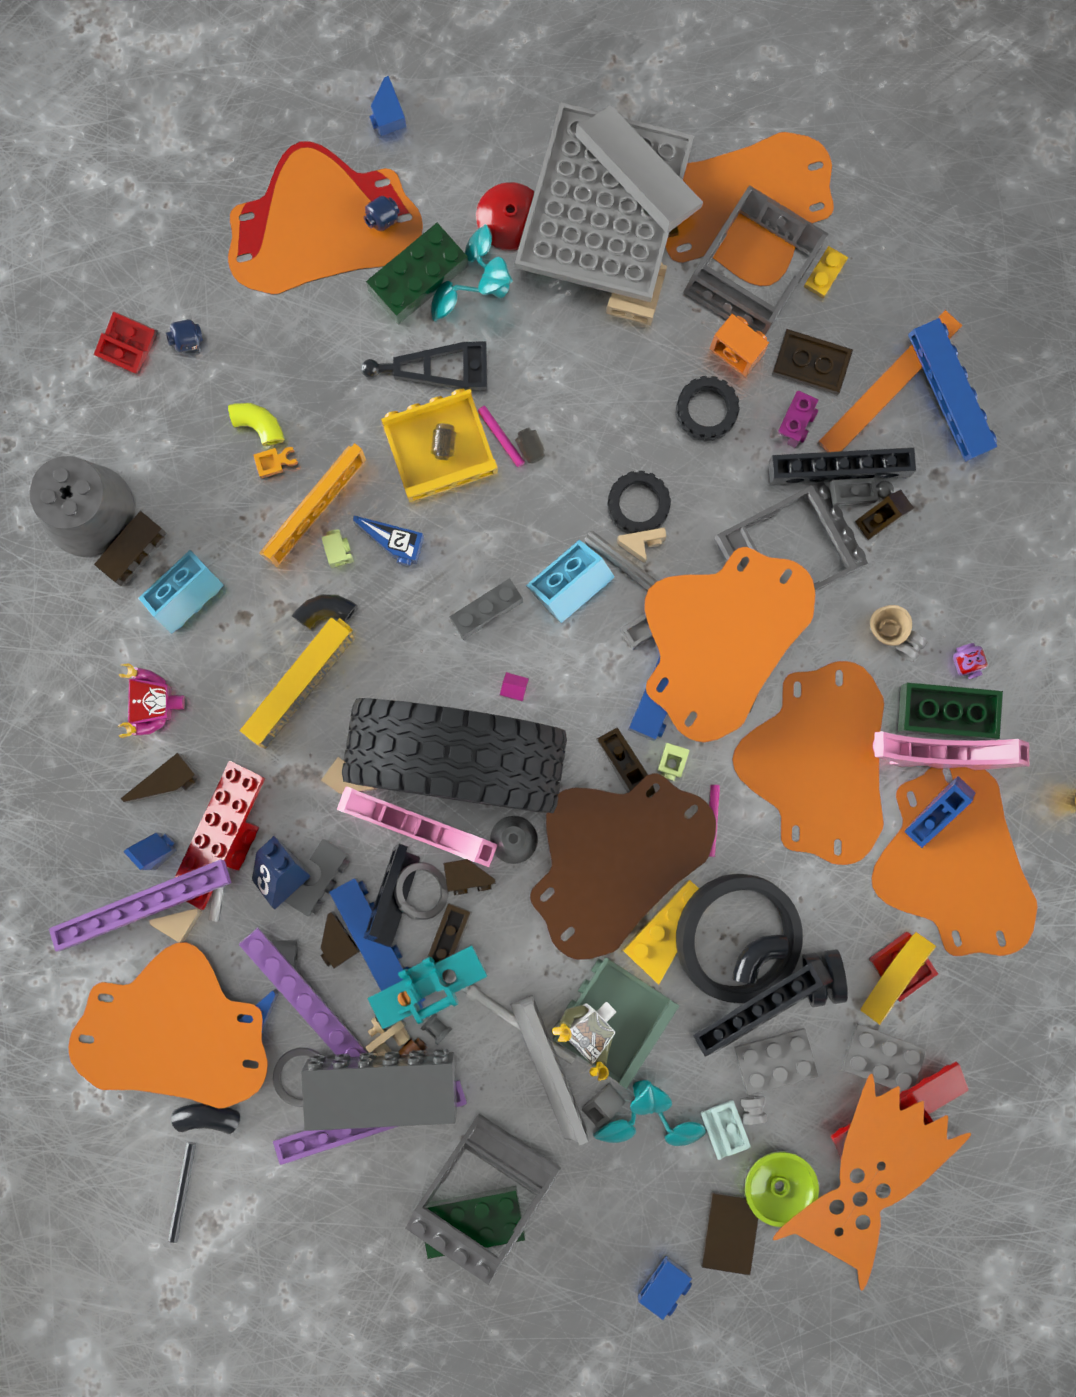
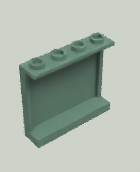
M604 957L603 960L598 958L591 969L594 972L593 976L589 981L587 979L583 981L578 989V992L581 993L576 1001L572 999L566 1009L587 1003L597 1011L607 1002L616 1011L607 1021L615 1031L609 1049L606 1067L609 1070V1076L627 1089L679 1008V1005L607 957ZM554 1035L553 1041L558 1042L560 1035ZM569 1041L558 1042L590 1063Z

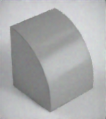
M608 1084L583 1107L582 1111L599 1128L611 1120L626 1102Z

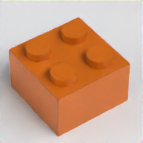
M731 314L714 335L710 350L743 376L747 377L764 356L769 342L762 332L751 329L744 318Z

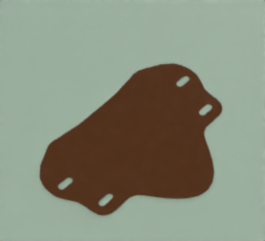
M658 773L647 775L626 794L576 787L563 790L556 794L558 795V803L554 813L546 814V830L552 866L550 871L532 888L530 900L534 908L545 920L553 944L567 957L585 960L616 951L638 922L677 883L704 864L710 855L716 835V818L713 810L701 797L678 789L668 779ZM653 784H659V790L652 797H647V790ZM692 805H697L698 811L691 818H685V812ZM548 888H553L554 894L547 901H541V895ZM569 927H573L575 929L574 934L568 940L563 941L561 935Z

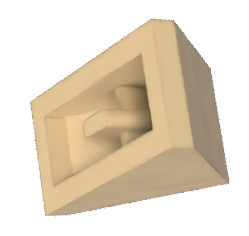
M196 908L152 919L149 922L154 928L181 943L186 940L202 914V910Z

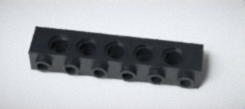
M914 447L772 455L768 462L770 485L865 478L911 477L916 471Z
M814 961L700 1030L693 1037L704 1056H709L827 986L833 980L822 961Z

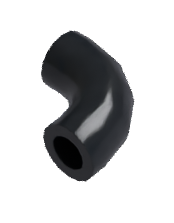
M321 594L306 600L295 610L292 617L311 630L317 621L325 617H332L336 620L340 618L347 623L355 613L358 605L339 595Z
M785 935L762 936L749 943L738 956L732 979L741 983H757L759 970L764 963L772 959L786 958L788 953L787 937Z
M203 1103L175 1109L171 1115L172 1126L178 1132L204 1128L231 1134L237 1129L240 1122L239 1111L229 1107L216 1108Z

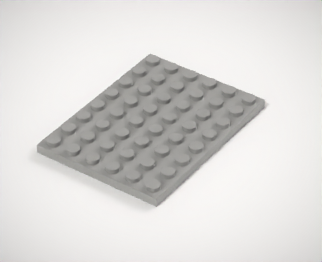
M560 102L514 262V268L651 302L669 232L666 233L576 137L577 123L587 120L600 112ZM624 118L683 180L694 135Z

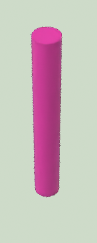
M484 405L479 408V414L517 467L522 466L525 461L487 407Z
M712 784L710 785L709 806L716 818V835L709 857H715L720 785Z

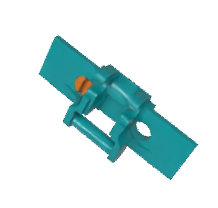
M471 945L435 963L432 957H428L422 960L421 963L400 971L398 975L403 980L367 999L382 1029L410 1015H413L416 1022L421 1024L424 1022L423 1019L451 1005L457 1006L459 1002L455 993L486 978L488 975ZM447 969L453 970L456 974V980L452 983H447L443 979V972ZM436 991H445L447 997L423 1009L420 1008L418 1002L422 998Z

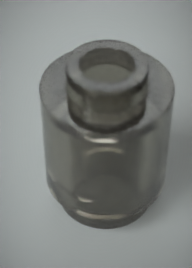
M440 423L433 430L431 454L435 455L436 459L448 460L449 457L454 456L456 432L453 425Z
M526 428L517 433L516 444L523 459L527 460L529 465L546 457L544 454L545 448L536 430L531 431L530 428Z

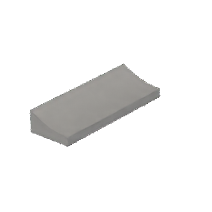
M612 105L597 115L577 123L576 137L666 233L670 232L702 207L703 201Z
M533 995L510 1004L564 1139L574 1140L579 1143V1146L588 1143L587 1128Z

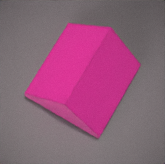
M506 672L500 695L523 701L529 678Z

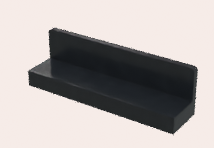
M400 843L392 850L363 937L387 947H391L403 913L398 909L399 906L394 896V888L399 873L408 865L419 863L420 860L419 856L406 852L408 846ZM416 871L411 872L404 880L402 892L405 901H407Z

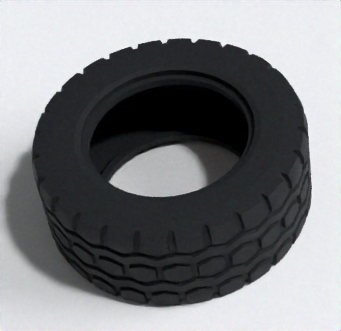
M357 698L351 710L348 729L350 731L348 732L346 749L348 750H345L344 762L346 763H343L342 767L343 782L505 808L554 813L558 803V795L556 794H559L560 782L558 781H561L567 743L566 731L564 729L517 718L437 705L372 698Z

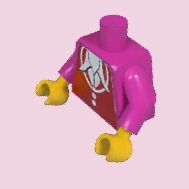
M131 664L120 665L127 667L128 673L127 675L119 674L121 678H133L129 679L128 722L118 725V727H125L127 734L119 735L120 738H126L131 734L134 736L152 734L162 728L166 721L171 720L172 709L185 708L184 695H172V687L167 685L165 679L151 670L134 668Z

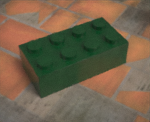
M437 222L366 281L367 288L399 325L429 300L444 282L453 280L469 266L468 256Z
M907 682L901 685L898 733L985 741L1000 739L1003 691Z
M517 1186L432 1201L426 1206L428 1210L485 1248L507 1244L514 1233L513 1230L522 1218ZM523 1230L516 1242L525 1241V1230ZM425 1242L427 1259L445 1256Z

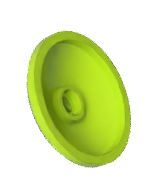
M779 1151L763 1156L751 1167L745 1182V1196L750 1209L761 1221L771 1226L782 1227L800 1211L818 1199L819 1184L813 1168L807 1161L794 1153ZM779 1181L782 1182V1187L776 1189L775 1184Z

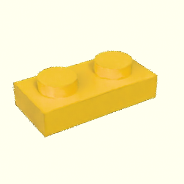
M828 246L806 281L804 288L824 298L848 257Z

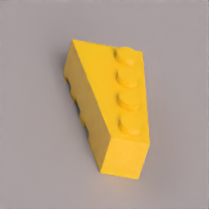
M687 880L622 949L658 985L677 953L676 930L680 915L688 900L699 889L691 880Z

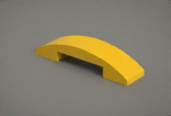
M915 932L880 978L860 1011L881 1025L893 1008L894 1003L937 946L918 932Z

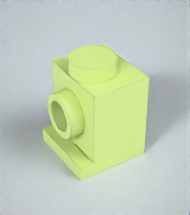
M339 529L326 533L327 536L321 537L331 568L354 562L351 553L347 554V552L351 551L347 537L342 538Z
M666 743L657 771L661 772V775L670 781H674L675 777L680 779L690 750ZM669 759L675 760L676 766L674 768H670L667 765Z

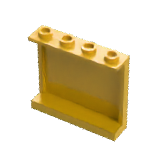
M458 389L452 392L451 396L445 398L442 396L434 397L429 400L430 403L424 405L419 403L413 404L406 411L400 413L398 411L389 412L385 415V418L381 419L409 503L498 473L495 459H493L470 389L466 391L465 389Z

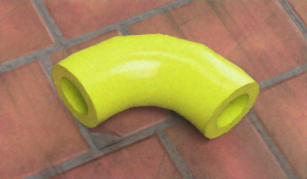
M253 403L228 405L229 416L234 428L249 426L255 429L263 446L276 445L285 441L278 420L266 408Z

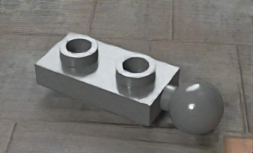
M874 478L832 480L828 483L833 506L876 503L879 498L885 499L894 493V487L889 481H881L876 485Z

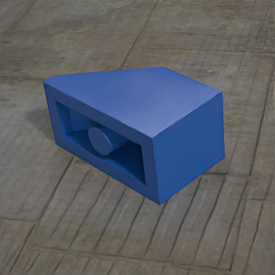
M389 76L384 77L371 104L372 115L369 116L373 129L378 128L380 136L406 128L405 116Z

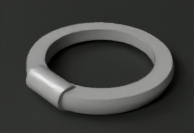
M413 863L405 867L399 873L394 888L395 900L399 906L398 909L411 919L426 920L438 915L445 907L448 899L447 884L443 874L436 867L428 863ZM416 870L431 873L440 885V899L437 905L427 912L417 911L403 897L402 887L404 880L411 872Z
M297 1048L288 1051L278 1060L273 1071V1085L278 1096L284 1102L292 1106L303 1107V1099L290 1096L282 1086L281 1072L286 1062L296 1056H308L311 1058V1056L320 1055L318 1052L308 1048Z

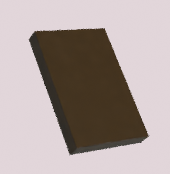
M786 329L772 374L839 395L853 349Z
M712 1192L701 1262L702 1268L751 1275L759 1218L750 1209L746 1197Z

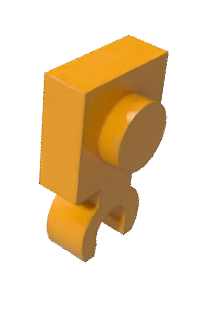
M293 447L285 448L280 454H278L276 448L254 454L260 478L282 473V465H297V459H287L288 454L295 452Z

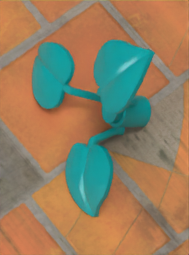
M486 224L470 237L465 248L468 261L474 262L477 260L485 269L478 288L455 285L453 287L452 282H444L436 290L432 299L431 315L434 322L444 318L453 310L457 301L456 291L458 290L479 292L483 295L492 294L498 298H503L507 294L509 284L513 280L508 272L505 260L501 257H495L487 265L482 260V256L489 252L492 242L491 231Z
M641 1080L632 1086L635 1100L631 1101L630 1105L632 1111L630 1121L617 1120L611 1122L594 1133L593 1137L608 1143L627 1141L636 1134V1128L633 1127L636 1114L645 1115L652 1114L653 1112L658 1113L669 1133L665 1136V1141L670 1145L685 1146L701 1139L707 1133V1130H705L703 1125L696 1122H686L671 1128L663 1114L664 1111L672 1106L671 1098L664 1091L652 1085L650 1081Z

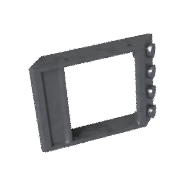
M749 185L694 271L683 293L725 319H728L731 314H734L736 317L741 316L748 322V326L754 331L758 330L766 335L818 253L828 233ZM739 213L809 255L797 276L794 275L775 307L708 266Z
M824 482L811 485L714 536L727 561L732 553L741 547H748L758 552L746 529L777 514L781 509L807 496L846 568L821 582L814 583L815 592L869 564L866 560L865 552L859 547L854 538L853 530L848 527L844 520L842 510L838 506H833L830 489ZM748 557L742 558L737 566L738 571L741 572L749 563Z
M478 1114L415 1208L405 1229L489 1285L551 1188L561 1167L481 1114ZM466 1149L536 1195L513 1230V1235L499 1257L426 1208L441 1183L445 1182Z

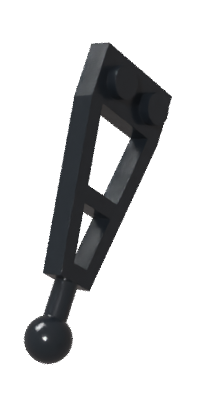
M486 341L460 342L393 357V363L378 364L373 359H367L362 363L361 371L368 378H374L378 373H393L394 378L455 389L487 390ZM463 352V381L431 375V358ZM423 360L424 374L401 371V365Z

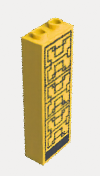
M331 617L239 731L255 744L266 749L355 639L351 634L353 630L340 618L336 621Z

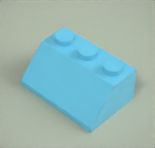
M578 540L526 586L549 613L562 623L579 607L589 601L600 589L605 587L615 576L603 558L582 541Z
M189 550L139 597V600L153 617L173 634L194 613L200 611L202 606L211 597L217 595L224 585Z

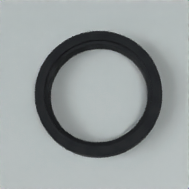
M747 874L721 876L698 889L685 905L676 930L678 958L689 979L707 995L729 1003H746L790 976L799 961L803 944L801 919L791 899L772 882ZM739 890L759 892L774 904L780 914L783 933L788 939L787 956L785 959H777L771 969L761 978L757 979L755 984L740 986L719 984L705 974L696 956L695 933L699 920L705 910L715 900L727 893Z

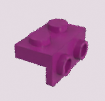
M801 391L796 392L778 430L779 434L789 438L787 445L796 448L799 442L804 443L809 432L805 428L809 421L813 423L819 411L815 408L819 399Z

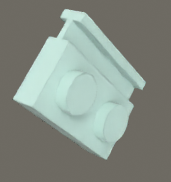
M733 1100L700 1112L718 1160L751 1148Z

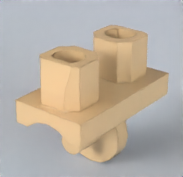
M376 1017L371 1019L374 1027L368 1030L369 1035L373 1037L378 1032L381 1035L370 1042L365 1048L369 1053L373 1051L376 1056H385L386 1052L392 1051L385 1042L391 1036L399 1046L403 1045L410 1039L408 1031L404 1027L406 1025L405 1021L402 1019L386 1030L385 1028L382 1029Z

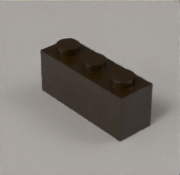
M140 510L94 565L119 586H122L123 583L127 584L133 578L135 569L147 562L150 557L149 553L154 547L158 548L164 542L166 532Z
M448 903L427 958L432 957L435 963L457 953L472 911ZM450 969L443 972L444 980H447Z

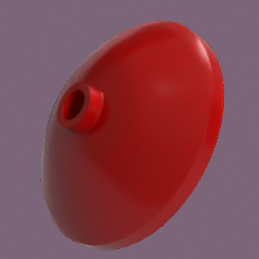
M515 182L501 183L489 189L480 199L476 211L478 229L484 224L489 226L492 246L507 251L519 249L535 193L528 186ZM508 208H513L515 211L513 213H508L506 210Z

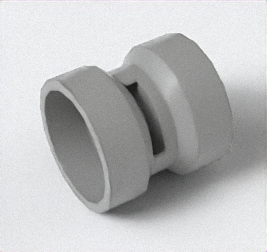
M911 630L906 641L897 645L894 650L904 659L915 662L918 658L919 650L923 649L928 642L923 636Z
M751 1096L740 1099L741 1107L745 1111L742 1116L743 1124L755 1125L767 1122V1115L763 1112V1107L765 1106L764 1096Z

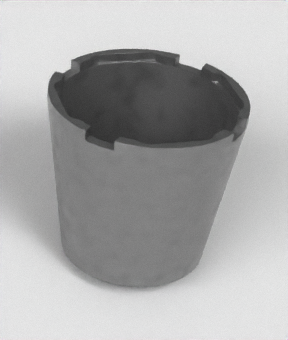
M61 456L44 463L36 471L30 483V503L45 533L60 549L76 556L92 557L93 555L104 553L135 517V505L129 486L116 472L102 465L77 457ZM69 493H73L71 498L67 497Z

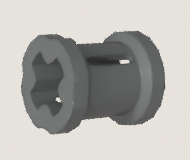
M436 1013L420 1028L422 1031L426 1030L436 1040L435 1043L437 1045L452 1030L451 1027H446L437 1018Z

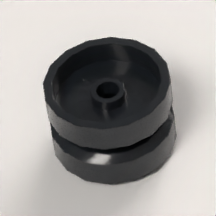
M838 949L824 951L822 963L833 982L808 996L811 1007L825 1006L828 997L833 1004L845 1003L848 1000L847 980L840 952ZM815 952L803 954L802 968L814 961L821 960L819 955Z

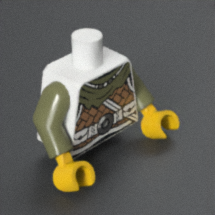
M607 1002L597 1011L587 1003L566 1009L560 1022L552 1030L554 1035H560L558 1042L569 1041L591 1064L594 1063L596 1065L589 1070V1073L592 1077L598 1076V1081L606 1080L609 1076L606 1063L615 1031L607 1021L616 1011Z

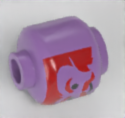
M974 643L956 648L957 652L953 655V661L960 676L967 675L968 679L982 676V670L988 666L983 648L975 646Z

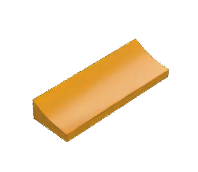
M354 443L353 446H348L262 548L259 552L260 555L275 567H278L365 463L366 458L362 448Z

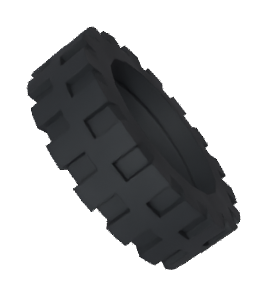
M701 376L700 379L695 378L682 389L676 405L677 420L681 423V428L686 430L689 436L698 437V440L702 441L704 439L712 441L718 437L725 436L733 428L740 410L739 398L735 394V389L727 385V381L723 379L721 381L716 376H711V378ZM710 390L718 393L724 399L727 405V413L721 423L715 426H703L691 418L688 404L694 394Z
M631 471L627 475L619 477L618 481L612 485L607 502L609 516L614 521L615 526L620 527L623 532L628 534V532L637 533L660 528L665 522L670 510L671 498L663 480L655 477V474H648L645 471ZM645 485L651 488L657 495L659 501L658 510L649 520L635 522L626 518L619 506L620 497L629 486Z

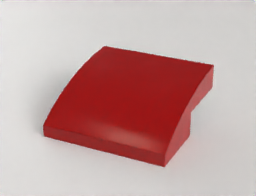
M113 312L105 333H101L94 355L137 374L152 347L158 330L118 312Z
M905 932L869 958V961L880 977L883 976L890 964L912 937L909 932ZM929 958L897 999L899 1002L938 975Z

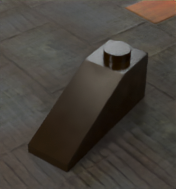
M618 727L597 738L627 793L630 792L648 773ZM653 785L647 790V797L656 793Z
M176 753L120 799L125 803H132L180 792L183 789L188 791L197 783L195 780L199 775L182 754Z

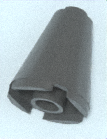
M508 816L495 824L491 831L490 842L498 844L494 854L500 860L510 864H517L526 861L533 855L537 847L538 836L534 826L527 819L520 816ZM511 834L518 836L516 843L509 842Z

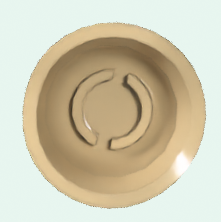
M888 605L879 608L872 614L870 628L880 642L889 646H896L906 641L912 630V618L906 609L897 605Z

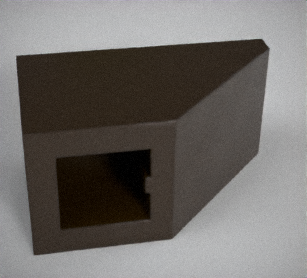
M468 859L443 863L448 892L453 891L454 896L467 894V888L477 887L478 892L491 890V884H496L495 878Z

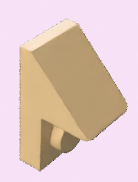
M665 528L620 535L617 538V543L634 557L646 563L647 558L644 545L647 544L648 547L660 546L667 536Z

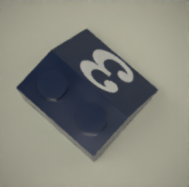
M273 836L256 852L252 881L275 910L311 876L290 849Z

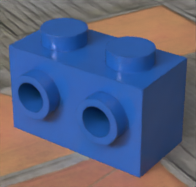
M665 1256L637 1296L638 1301L664 1320L666 1315L671 1316L677 1308L678 1304L676 1301L681 1294L685 1296L690 1290L692 1277L689 1272Z

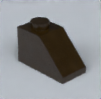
M900 489L886 497L855 522L865 537L870 540L908 514L914 507Z
M332 911L327 914L320 948L323 953L320 956L328 967L332 965L333 968H337L359 953L360 950L335 912Z

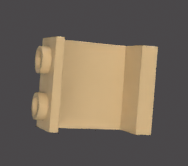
M661 262L651 302L612 293L609 298L606 314L651 326L667 266Z

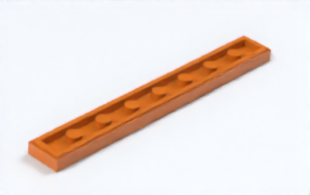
M946 310L938 317L947 326L949 339L962 327V324ZM913 345L896 360L819 440L818 444L827 452L843 451L923 368Z

